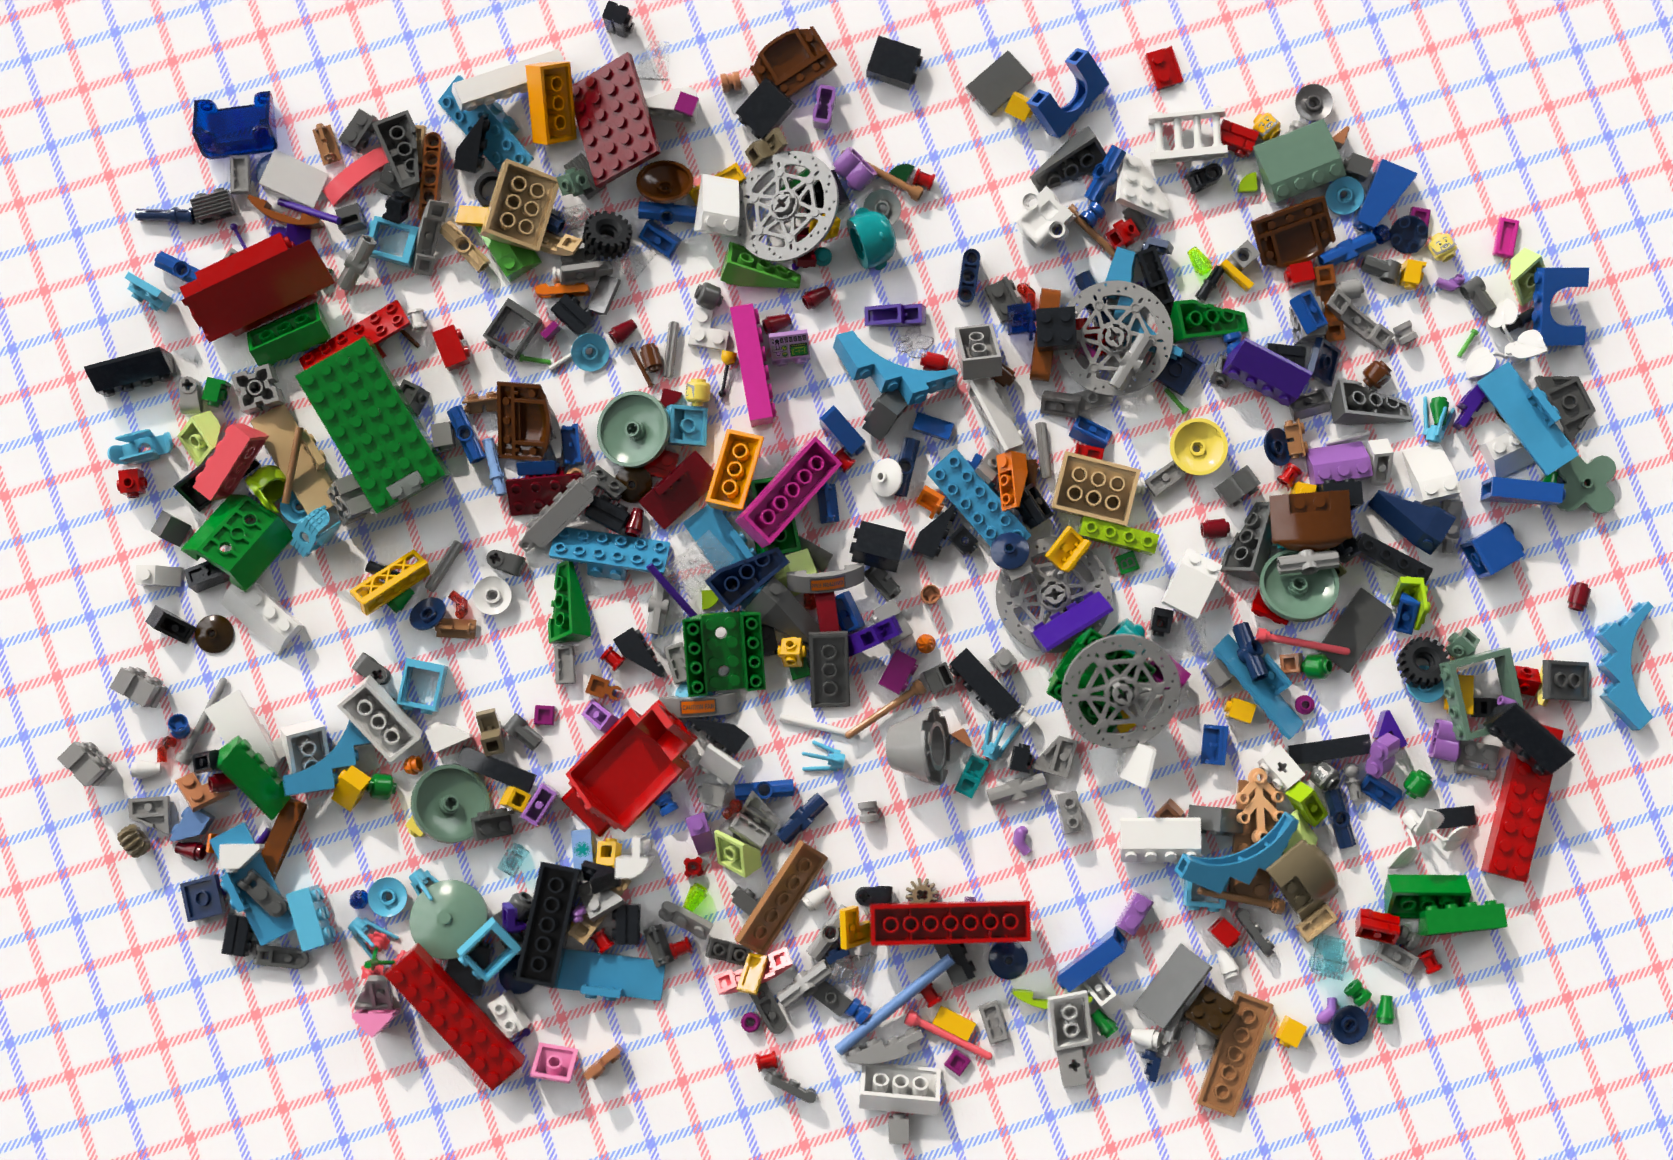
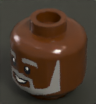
M1375 360L1363 370L1362 373L1365 377L1363 382L1369 388L1374 386L1380 389L1391 379L1390 373L1392 370L1382 360L1380 362Z

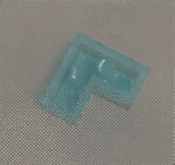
M1322 933L1315 937L1313 942V948H1315L1314 955L1309 960L1310 971L1320 976L1343 981L1347 961L1342 960L1346 940Z

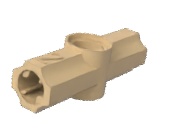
M451 220L441 226L440 234L478 273L488 267L491 261ZM469 243V247L466 250L460 249L462 244Z

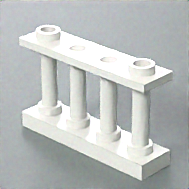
M1212 106L1210 109L1174 113L1154 112L1152 115H1148L1149 124L1155 125L1156 150L1150 152L1151 165L1228 158V146L1221 143L1220 117H1226L1225 107ZM1212 118L1214 144L1210 147H1204L1202 145L1201 119ZM1193 120L1194 146L1190 149H1185L1182 143L1181 121ZM1174 122L1175 148L1166 151L1163 149L1162 123Z

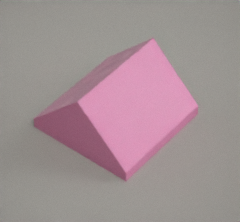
M400 1008L392 1010L360 1009L352 1014V1019L373 1038L400 1013Z
M539 1042L530 1077L570 1084L574 1076L578 1049Z

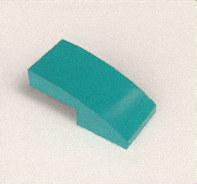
M972 753L955 787V791L972 799L990 761Z

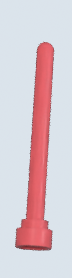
M1258 628L1256 640L1260 644L1271 641L1342 655L1350 654V649L1347 647L1270 634V631L1264 628Z
M909 1010L904 1024L910 1027L919 1026L986 1060L992 1059V1053L921 1019L918 1012Z

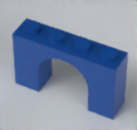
M1076 48L1064 61L1076 80V90L1072 100L1067 105L1059 107L1051 93L1039 89L1027 102V105L1047 134L1059 139L1109 85V82L1089 51Z
M1536 267L1534 274L1535 292L1533 293L1534 311L1532 312L1533 330L1538 331L1542 335L1546 346L1585 345L1586 326L1558 324L1551 315L1550 304L1554 295L1563 288L1588 287L1589 267Z

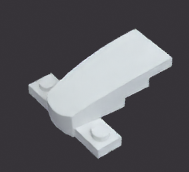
M236 690L204 709L225 744L239 735L242 740L246 739L250 743L251 749L255 753H260L263 756L265 763L269 767L272 766L273 768L277 767L281 760L286 757L282 737L280 736L271 742L264 725L260 723L241 690Z

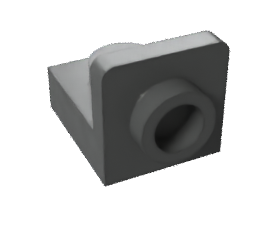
M1220 354L1209 382L1219 387L1228 388L1232 379L1222 373L1227 356Z

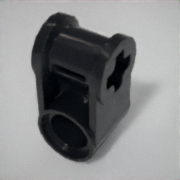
M1212 163L1187 173L1184 179L1188 181L1192 189L1190 191L1191 194H1195L1216 184L1221 178L1223 170L1219 164ZM1211 170L1215 171L1217 177H1211L1208 172Z
M893 886L860 887L855 892V899L863 906L893 903ZM863 891H866V894L869 895L865 901L859 897V895L863 894Z

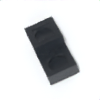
M1474 698L1473 715L1471 717L1488 718L1495 707L1501 706L1497 704L1498 698Z
M1474 805L1433 809L1444 816V821L1436 829L1477 825Z

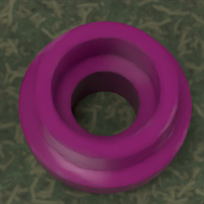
M1302 695L1296 699L1295 709L1298 713L1306 715L1314 710L1315 703L1310 696ZM1304 701L1308 703L1306 709L1302 707Z
M748 1012L743 1015L741 1026L746 1032H755L760 1027L761 1021L756 1013ZM750 1018L755 1022L752 1026L747 1024V1020Z

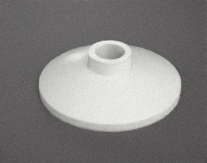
M890 458L880 460L874 466L871 474V484L874 491L880 496L890 497L899 490L903 480L901 466L897 461Z
M496 576L481 579L473 590L475 606L478 610L488 615L502 613L508 608L512 599V592L508 583ZM491 593L497 594L496 599L492 600L490 598Z

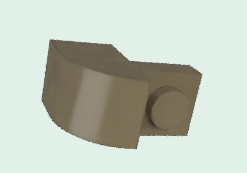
M777 127L765 139L753 142L745 150V154L754 168L772 155L784 152V147L788 142L780 128Z
M492 708L476 712V719L481 732L480 741L485 757L504 753V734L496 709Z

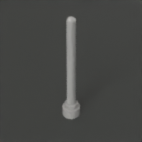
M222 677L219 680L205 709L218 701L227 684L226 678ZM203 711L184 750L181 749L177 753L176 761L188 766L192 761L191 752L209 719L205 711Z

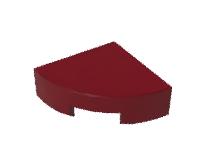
M664 388L660 402L666 408L670 404H676L681 399L683 393Z

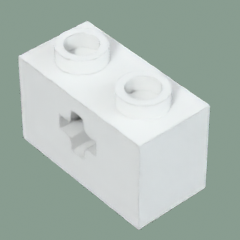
M1280 744L1257 762L1259 768L1263 769L1272 779L1274 787L1282 792L1286 791L1305 775Z
M511 990L487 1004L507 1038H510L531 1024Z

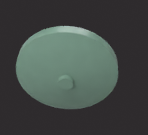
M629 391L616 396L605 406L598 420L597 440L601 451L610 461L625 468H639L650 464L660 456L668 443L671 430L668 412L657 398L642 391Z
M1289 549L1281 551L1272 556L1261 571L1259 590L1264 603L1273 613L1289 621L1309 622L1321 618L1332 609L1339 594V578L1335 569L1318 570V572L1311 575H1303L1301 572L1280 575L1277 570V557L1297 555L1301 552Z
M441 765L425 773L416 783L411 795V813L418 828L429 838L441 843H459L474 836L471 818L477 817L479 812L490 810L489 794L483 781L473 771L459 765Z
M443 880L427 887L433 900L430 901L424 892L417 897L410 912L409 926L414 942L416 944L419 943L432 957L441 960H454L460 957L457 950L489 920V912L484 898L474 887L458 880ZM483 938L472 949H470L467 952V954L475 950L482 942Z

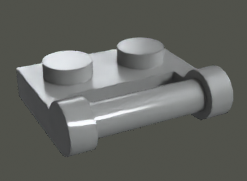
M1460 740L1461 755L1455 762L1454 773H1466L1494 781L1500 747L1470 740ZM1469 760L1488 764V768L1485 770L1466 766L1463 764V761Z

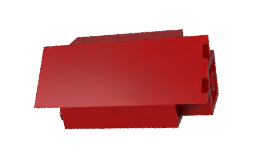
M279 232L195 272L197 279L179 288L184 296V299L181 301L185 306L189 307L191 316L199 328L202 327L205 337L210 343L229 333L237 337L319 298L317 291L334 284L335 281L310 239L295 245L288 236L285 237Z
M659 699L643 715L630 708L566 773L570 780L568 784L572 788L561 799L599 837L610 827L615 830L619 828L626 832L690 767V764L682 754L698 737L688 730L674 713L669 712L665 704Z

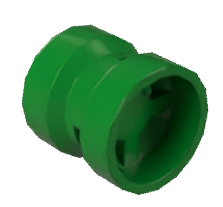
M1359 979L1353 980L1344 989V993L1353 999V1003L1357 1007L1365 1004L1372 996V993L1362 986V982Z

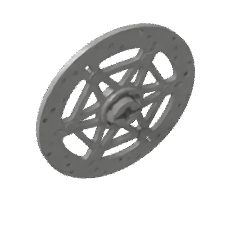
M803 151L780 152L754 167L739 188L737 236L744 247L755 256L771 262L795 260L817 247L829 233L838 211L839 192L832 171L822 160ZM801 166L809 169L811 172L807 177L786 173V167ZM775 171V177L759 193H754L760 181L769 173ZM783 179L786 189L781 191V180ZM788 179L801 182L791 189ZM818 181H820L824 192L823 208H817L814 185ZM776 183L775 195H765ZM806 185L802 193L798 195L796 192ZM809 191L811 205L802 202ZM761 200H771V203L768 206L762 203ZM750 204H753L755 207L757 227L753 231L748 221V206ZM760 207L769 210L763 221L761 220ZM801 207L810 210V213H800ZM771 217H773L775 220L766 226ZM796 218H806L796 229ZM813 219L818 220L814 229L805 238L797 242L796 236ZM791 221L790 233H788L785 224ZM780 224L783 234L771 232L770 230ZM765 235L784 239L785 246H768L762 243L761 239Z
M1119 280L1097 283L1077 294L1066 306H1075L1076 318L1087 305L1092 304L1094 308L1093 313L1081 330H1076L1077 342H1080L1090 364L1084 369L1075 358L1073 350H1058L1062 365L1070 377L1085 389L1107 396L1131 394L1152 383L1165 368L1173 346L1171 319L1161 301L1144 287ZM1106 296H1125L1133 299V302L1130 306L1105 305L1102 298ZM1142 308L1148 309L1153 316L1158 329L1157 335H1150L1140 315ZM1108 310H1125V313L1118 320H1115ZM1103 311L1110 322L1103 324L1100 312ZM1130 313H1132L1133 316L1129 324L1125 325L1124 323H1122V321ZM1097 316L1100 329L1087 330L1091 321ZM1135 319H1138L1144 331L1141 334L1153 340L1152 346L1156 347L1157 350L1150 364L1142 372H1137L1133 375L1136 381L1131 378L1123 393L1110 386V381L1097 378L1096 374L1099 370L1117 371L1118 367L1104 366V364L1112 356L1120 363L1122 359L1119 355L1127 352V350L1129 351L1133 344L1131 342L1132 336L1137 337L1139 335V332L1131 331ZM1105 329H1106V331H1107V332L1105 333V342H1106V345H1107V346H1104V345L1102 344V341H1103V332H1104ZM1122 330H1125L1128 335L1126 336L1127 344L1124 347V332ZM1111 331L1115 336H1119L1118 345L1114 340H1111ZM1098 334V340L1088 339L1084 336ZM1085 343L1099 346L1094 358L1091 357ZM1101 351L1108 354L1100 363H1097Z
M1059 537L1040 538L1028 543L1030 553L1027 560L1033 572L1038 573L1045 579L1041 584L1038 583L1032 572L1025 576L1020 593L1015 597L1010 595L1012 582L1010 583L1008 579L1005 580L1001 571L996 584V605L1004 626L1015 639L1037 651L1041 650L1030 634L1031 631L1018 620L1014 613V608L1021 607L1037 625L1043 621L1045 610L1051 612L1050 616L1058 611L1062 614L1064 613L1063 609L1071 604L1072 599L1084 596L1090 591L1093 593L1099 591L1110 605L1112 602V589L1108 573L1102 562L1091 550L1088 549L1087 553L1079 559L1093 576V582L1088 583L1075 569L1071 572L1080 581V584H1068L1067 572H1064L1063 580L1056 578L1059 572L1057 567L1052 576L1048 577L1040 568L1054 566L1051 562L1035 565L1031 561L1033 556L1048 552ZM1031 578L1037 590L1024 594L1028 579ZM1049 582H1055V584H1057L1047 587L1044 590V593H1041L1042 588H1045ZM1070 588H1083V591L1071 595ZM1052 590H1054V593H1062L1055 600L1053 597H1046ZM1033 595L1037 596V602H1024L1025 598ZM1066 597L1065 602H1062L1059 605L1060 607L1053 608V606H1051L1060 603L1063 600V598ZM1027 606L1041 607L1039 620L1028 610ZM1109 614L1085 628L1086 631L1093 627L1095 631L1099 632ZM1086 631L1078 632L1047 653L1065 652L1071 647L1076 638Z
M1111 635L1089 644L1073 659L1066 671L1062 684V704L1070 724L1086 740L1107 748L1137 746L1138 743L1142 744L1155 737L1170 722L1179 703L1180 678L1173 660L1163 648L1153 641L1137 635ZM1115 650L1136 651L1133 658L1107 660L1105 657L1106 653ZM1147 658L1152 659L1158 665L1164 678L1163 682L1156 683L1144 665ZM1092 662H1095L1097 668L1086 688L1078 689L1083 672ZM1115 664H1128L1121 674L1112 667ZM1134 665H1137L1133 677L1127 676ZM1106 667L1114 674L1110 679H1108L1104 670ZM1141 670L1144 671L1150 680L1149 683L1137 682ZM1099 673H1101L1105 684L1092 687ZM1128 683H1129V684H1130V683L1133 684L1132 689L1130 688V686L1128 685ZM1118 687L1123 690L1125 696L1119 693ZM1139 687L1152 688L1150 691L1139 693ZM1104 690L1103 696L1090 695L1093 692ZM1110 693H1111L1112 697L1114 698V700H1113V699H1112V700L1109 699ZM1163 694L1164 699L1160 709L1150 721H1147L1145 715L1157 695ZM1150 696L1145 707L1141 710L1137 699ZM1079 701H1087L1098 718L1096 725L1090 724L1082 715L1078 705ZM1092 701L1105 702L1102 713L1098 712ZM1132 704H1134L1138 713L1136 716L1128 709ZM1109 706L1114 707L1115 709L1110 716L1105 718ZM1120 710H1124L1130 717L1128 719L1113 720ZM1135 723L1137 726L1136 730L1130 732H1107L1109 725Z

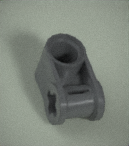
M491 550L486 556L487 563L492 568L520 577L526 560L522 556L499 550ZM498 555V557L501 560L500 562L496 561V563L494 564L493 560L491 559L492 557H496Z
M362 652L352 666L354 671L365 678L371 675L379 685H385L391 679L390 671L364 652ZM378 672L383 676L382 679H379Z

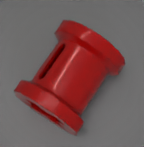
M918 168L912 184L924 186L930 191L936 175L927 174Z
M841 448L835 456L842 463L840 466L843 469L842 471L846 473L856 463V460H852L844 452L845 449Z
M1288 463L1287 469L1281 476L1277 477V480L1285 487L1291 488L1293 486L1292 483L1297 476H1301L1302 471L1296 465Z
M612 646L600 657L602 661L605 660L613 667L612 670L614 672L626 660L625 657L617 654Z
M602 928L590 937V940H593L599 948L600 954L615 944L606 935L605 928Z
M688 936L677 943H669L675 960L686 953H694Z
M1433 948L1425 950L1417 956L1422 960L1426 968V974H1432L1443 968L1442 964L1436 959Z
M932 982L919 992L927 1002L928 1008L943 999L933 988Z
M775 1050L770 1054L761 1056L756 1054L759 1072L772 1067L778 1068Z

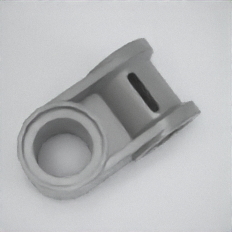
M189 376L183 377L179 382V406L182 415L203 413L204 410L201 383Z

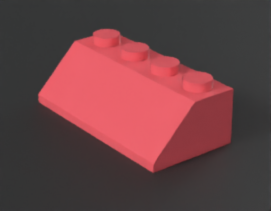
M243 423L231 424L226 429L224 438L217 443L214 454L207 459L206 467L197 475L193 488L210 501L226 499L230 494H233L269 435Z

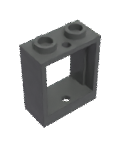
M508 298L483 334V337L486 339L485 343L491 348L495 349L498 347L502 350L501 354L511 360L513 357L518 360L520 354L523 353L543 322L539 317ZM510 311L532 324L515 351L493 338Z

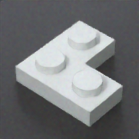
M694 307L688 345L726 351L729 331L711 328L714 310Z

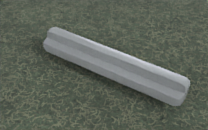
M670 321L668 325L663 377L672 378L674 373L679 323L675 321Z
M1038 422L1035 424L1040 476L1043 479L1052 477L1046 422Z
M457 540L453 541L426 583L425 588L427 590L435 592L464 546Z

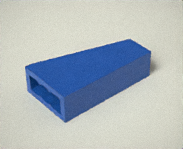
M1382 159L1376 166L1352 226L1357 227V230L1360 232L1372 231L1417 177L1418 173Z
M1491 477L1481 484L1480 501L1559 505L1565 499L1566 490L1564 489V484Z
M1116 926L1058 972L1057 982L1062 989L1066 988L1068 992L1074 990L1123 954L1127 947V939Z

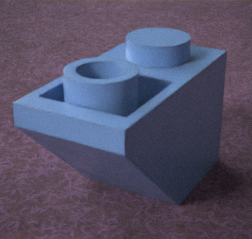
M186 807L181 814L182 820L171 830L172 836L169 840L173 842L204 835L216 817L204 809L193 813L190 807Z

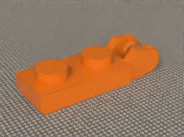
M585 282L575 283L574 285L556 283L554 286H548L546 283L535 287V293L538 297L545 299L561 298L566 293L570 297L572 295L575 297L591 295L590 287Z

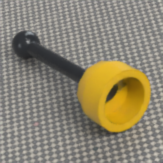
M722 351L721 360L725 364L722 387L718 393L720 397L726 396L725 386L729 365H732L736 360L737 353Z

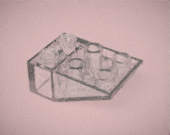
M708 530L665 568V571L692 600L701 590L708 586L705 582L707 578L720 568L728 566L735 558Z

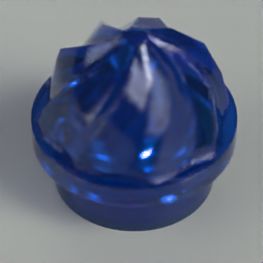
M1381 224L1372 230L1377 239V244H1384V242L1390 239L1391 232L1388 226Z
M355 890L349 899L351 907L354 909L365 908L369 904L368 893L365 890Z

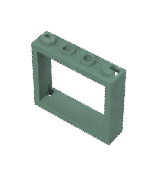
M1510 647L1496 648L1439 664L1440 676L1444 684V695L1449 706L1448 713L1452 720L1456 740L1468 741L1490 734L1487 728L1470 732L1456 669L1458 667L1494 658L1502 695L1515 700L1524 709Z

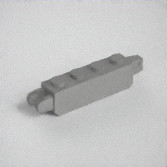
M592 472L584 479L580 476L577 480H571L566 486L568 489L564 493L559 492L553 498L554 502L550 506L546 505L539 512L540 516L536 520L532 518L526 524L525 535L518 545L525 552H528L536 545L538 547H545L594 500V488L599 484V474Z

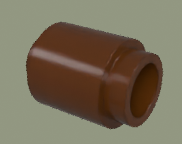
M655 343L641 346L640 355L645 371L650 373L660 371L663 362Z
M1002 363V376H995L992 379L1002 387L1006 385L1010 387L1016 379L1014 376L1016 372Z

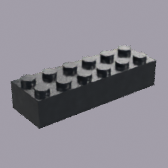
M549 862L540 863L516 972V981L550 988L558 986L569 936L568 932L570 931L573 917L571 913L575 908L582 869Z

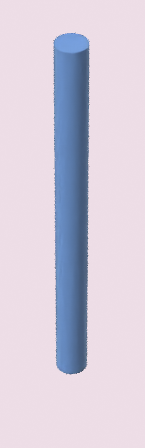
M946 954L834 1046L836 1051L842 1056L955 964L951 955Z

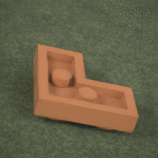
M194 772L175 780L176 786L193 813L230 795L229 791L218 794L215 792L211 793L208 783L201 785Z
M617 1043L587 1068L583 1074L587 1081L591 1078L595 1080L604 1073L603 1071L606 1070L604 1066L608 1062L612 1064L621 1057L619 1053L623 1050L622 1047Z

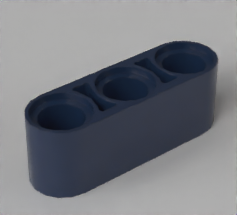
M976 249L966 250L962 259L957 302L963 307L970 306L975 297L980 265V253ZM974 256L976 262L970 263L966 257ZM970 274L974 279L968 282L963 276ZM968 293L970 294L971 298L969 300L962 299L961 294Z

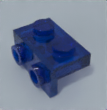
M1030 302L1008 305V336L1027 333L1029 341H1033V333H1036L1034 322L1036 321V312L1031 309Z

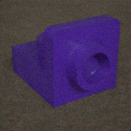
M510 902L502 903V926L506 931L519 933L521 930H525L526 924L524 921H517V909Z

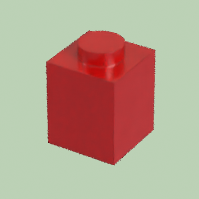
M1312 260L1291 264L1284 272V280L1288 283L1289 288L1310 284L1316 279Z
M1222 916L1207 929L1226 948L1235 946L1240 940L1238 937L1241 933Z

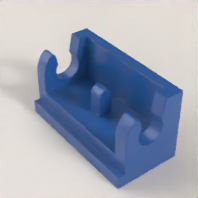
M578 423L572 424V426L562 425L561 437L564 466L584 465L580 426Z
M1204 724L1200 763L1225 766L1229 726Z

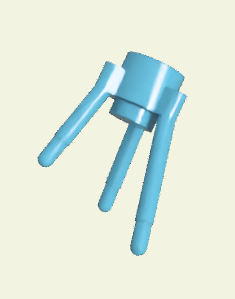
M1426 396L1423 397L1424 430L1422 435H1426L1425 440L1441 443L1455 408H1452L1448 414L1445 426L1442 427L1447 407L1443 408L1438 426L1431 425L1428 428Z
M988 721L984 743L981 748L984 750L982 755L994 761L998 757L1001 758L1004 750L1021 729V724L1017 726L1001 747L998 744L1007 723H1003L995 742H990L988 745L992 724L991 721Z
M812 741V744L831 752L829 757L802 752L803 756L828 761L827 765H831L803 767V771L831 770L837 772V769H843L845 754H841V750Z
M420 868L409 876L410 884L415 889L417 896L421 894L420 889H422L431 901L433 897L425 887L429 883L427 879L429 878L434 883L439 881L428 870L424 872Z
M357 917L348 926V929L352 932L351 934L357 939L371 959L373 954L362 940L363 938L371 947L375 946L365 935L369 930L367 926L395 940L399 939L398 936L370 922L366 917L363 920Z

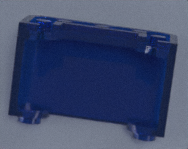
M263 91L254 95V104L221 109H218L212 100H194L192 134L201 154L207 159H220L234 155L267 153L277 149L278 139L271 92Z

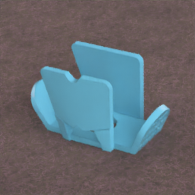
M150 429L115 437V440L127 442L128 444L113 445L108 448L107 454L110 461L114 464H142L158 460L160 455L168 454L172 451V437L169 432L155 436ZM147 443L150 445L151 450L139 452L142 444Z
M325 505L313 510L298 522L292 533L293 540L290 544L301 553L303 558L308 557L312 551L328 543L341 524V521H338L319 534L330 521ZM305 532L308 535L309 542L303 539L302 533Z

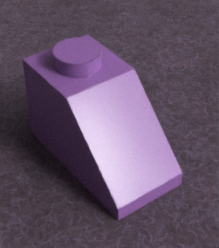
M594 699L591 700L581 714L603 733H606L620 719Z
M702 812L685 818L698 855L715 850L716 844L706 813Z

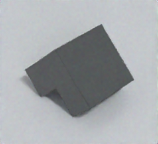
M358 203L335 210L336 216L342 219L338 229L344 235L367 228L361 206Z
M162 510L151 532L180 547L192 526Z
M946 662L923 672L933 695L956 684Z

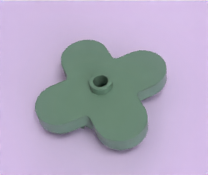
M1577 456L1556 470L1563 479L1564 489L1566 490L1564 501L1556 505L1560 510L1566 512L1573 511L1583 503L1596 514L1606 513L1613 508L1615 497L1606 486V483L1616 473V464L1610 457L1598 456L1586 464L1580 456Z

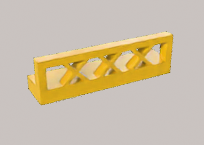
M413 549L350 590V594L360 603L362 612L368 616L429 576L428 562ZM413 557L418 560L415 564H407V561ZM394 569H402L398 575H391V571ZM379 579L386 580L383 585H375V582ZM362 590H369V594L363 598L358 595Z

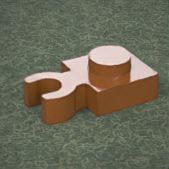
M591 674L585 693L602 699L607 694L610 699L617 701L619 698L614 697L612 693L616 689L622 691V688L619 686L609 687V680Z

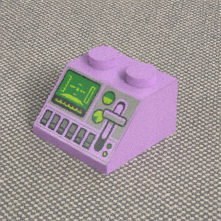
M807 329L769 334L772 364L785 366L788 365V362L803 364L810 360Z

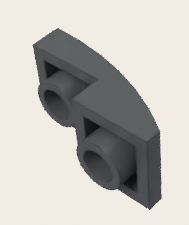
M710 937L705 956L744 966L750 949L739 943Z

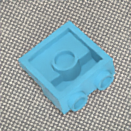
M129 271L124 277L130 282L127 289L133 293L131 297L140 302L144 299L149 302L147 306L157 312L159 309L166 312L174 300Z
M675 404L668 405L666 410L670 418L671 430L667 445L705 447L707 444L708 408Z

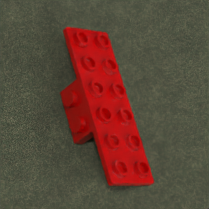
M395 300L309 353H306L299 358L303 369L306 370L363 337L371 339L382 358H385L387 355L379 344L408 327L411 323L399 301Z

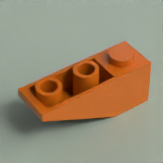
M1012 450L996 455L1003 512L1020 506L1028 474L1026 454Z

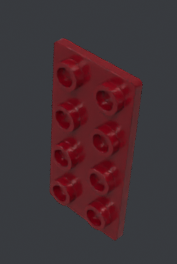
M693 451L643 496L639 503L663 529H666L709 490L714 470L697 451Z
M564 466L558 467L555 474L525 475V478L507 479L505 483L511 516L539 514L543 507L546 505L550 506L554 502L553 498L559 492L564 493L568 489L566 486L571 480H577L580 476L584 479L583 473L566 474Z

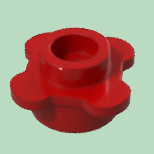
M696 857L695 859L686 858L683 863L686 869L684 874L686 877L703 875L704 870L701 865L703 860L701 857Z

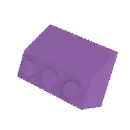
M1362 441L1308 449V453L1305 456L1309 482L1312 485H1317V487L1323 484L1325 480H1336L1337 483L1349 478H1354L1357 481L1373 476L1370 456Z

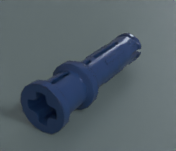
M173 207L168 210L137 208L135 210L137 221H171L174 224L183 222L191 225L196 223L192 207L189 209Z

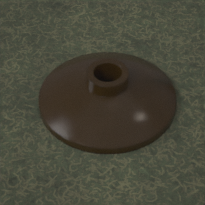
M623 467L615 476L618 481L627 487L621 494V499L629 503H638L653 486L651 475L643 467ZM630 481L635 482L636 485L634 488H631L629 486Z
M221 615L204 617L195 629V640L198 646L209 653L223 652L231 645L234 638V629L231 622ZM211 630L215 631V635L213 637H210L209 635Z

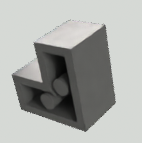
M898 389L882 393L880 398L878 397L872 405L874 410H870L863 419L866 422L862 429L880 442L908 406Z
M1189 805L1188 818L1201 819V834H1207V830L1211 831V835L1234 837L1235 833H1243V824L1237 821V815L1243 811L1242 809Z

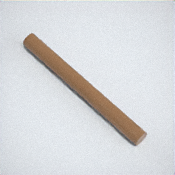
M296 426L281 502L285 504L290 503L304 430L302 427Z

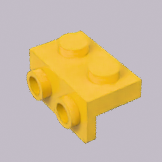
M1067 526L1045 554V557L1060 571L1069 573L1076 567L1081 556L1087 553L1091 542L1084 539L1072 527Z

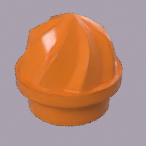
M923 634L917 639L916 646L920 652L927 654L935 649L936 642L931 635Z
M412 755L405 759L403 763L404 771L413 775L423 770L421 757Z

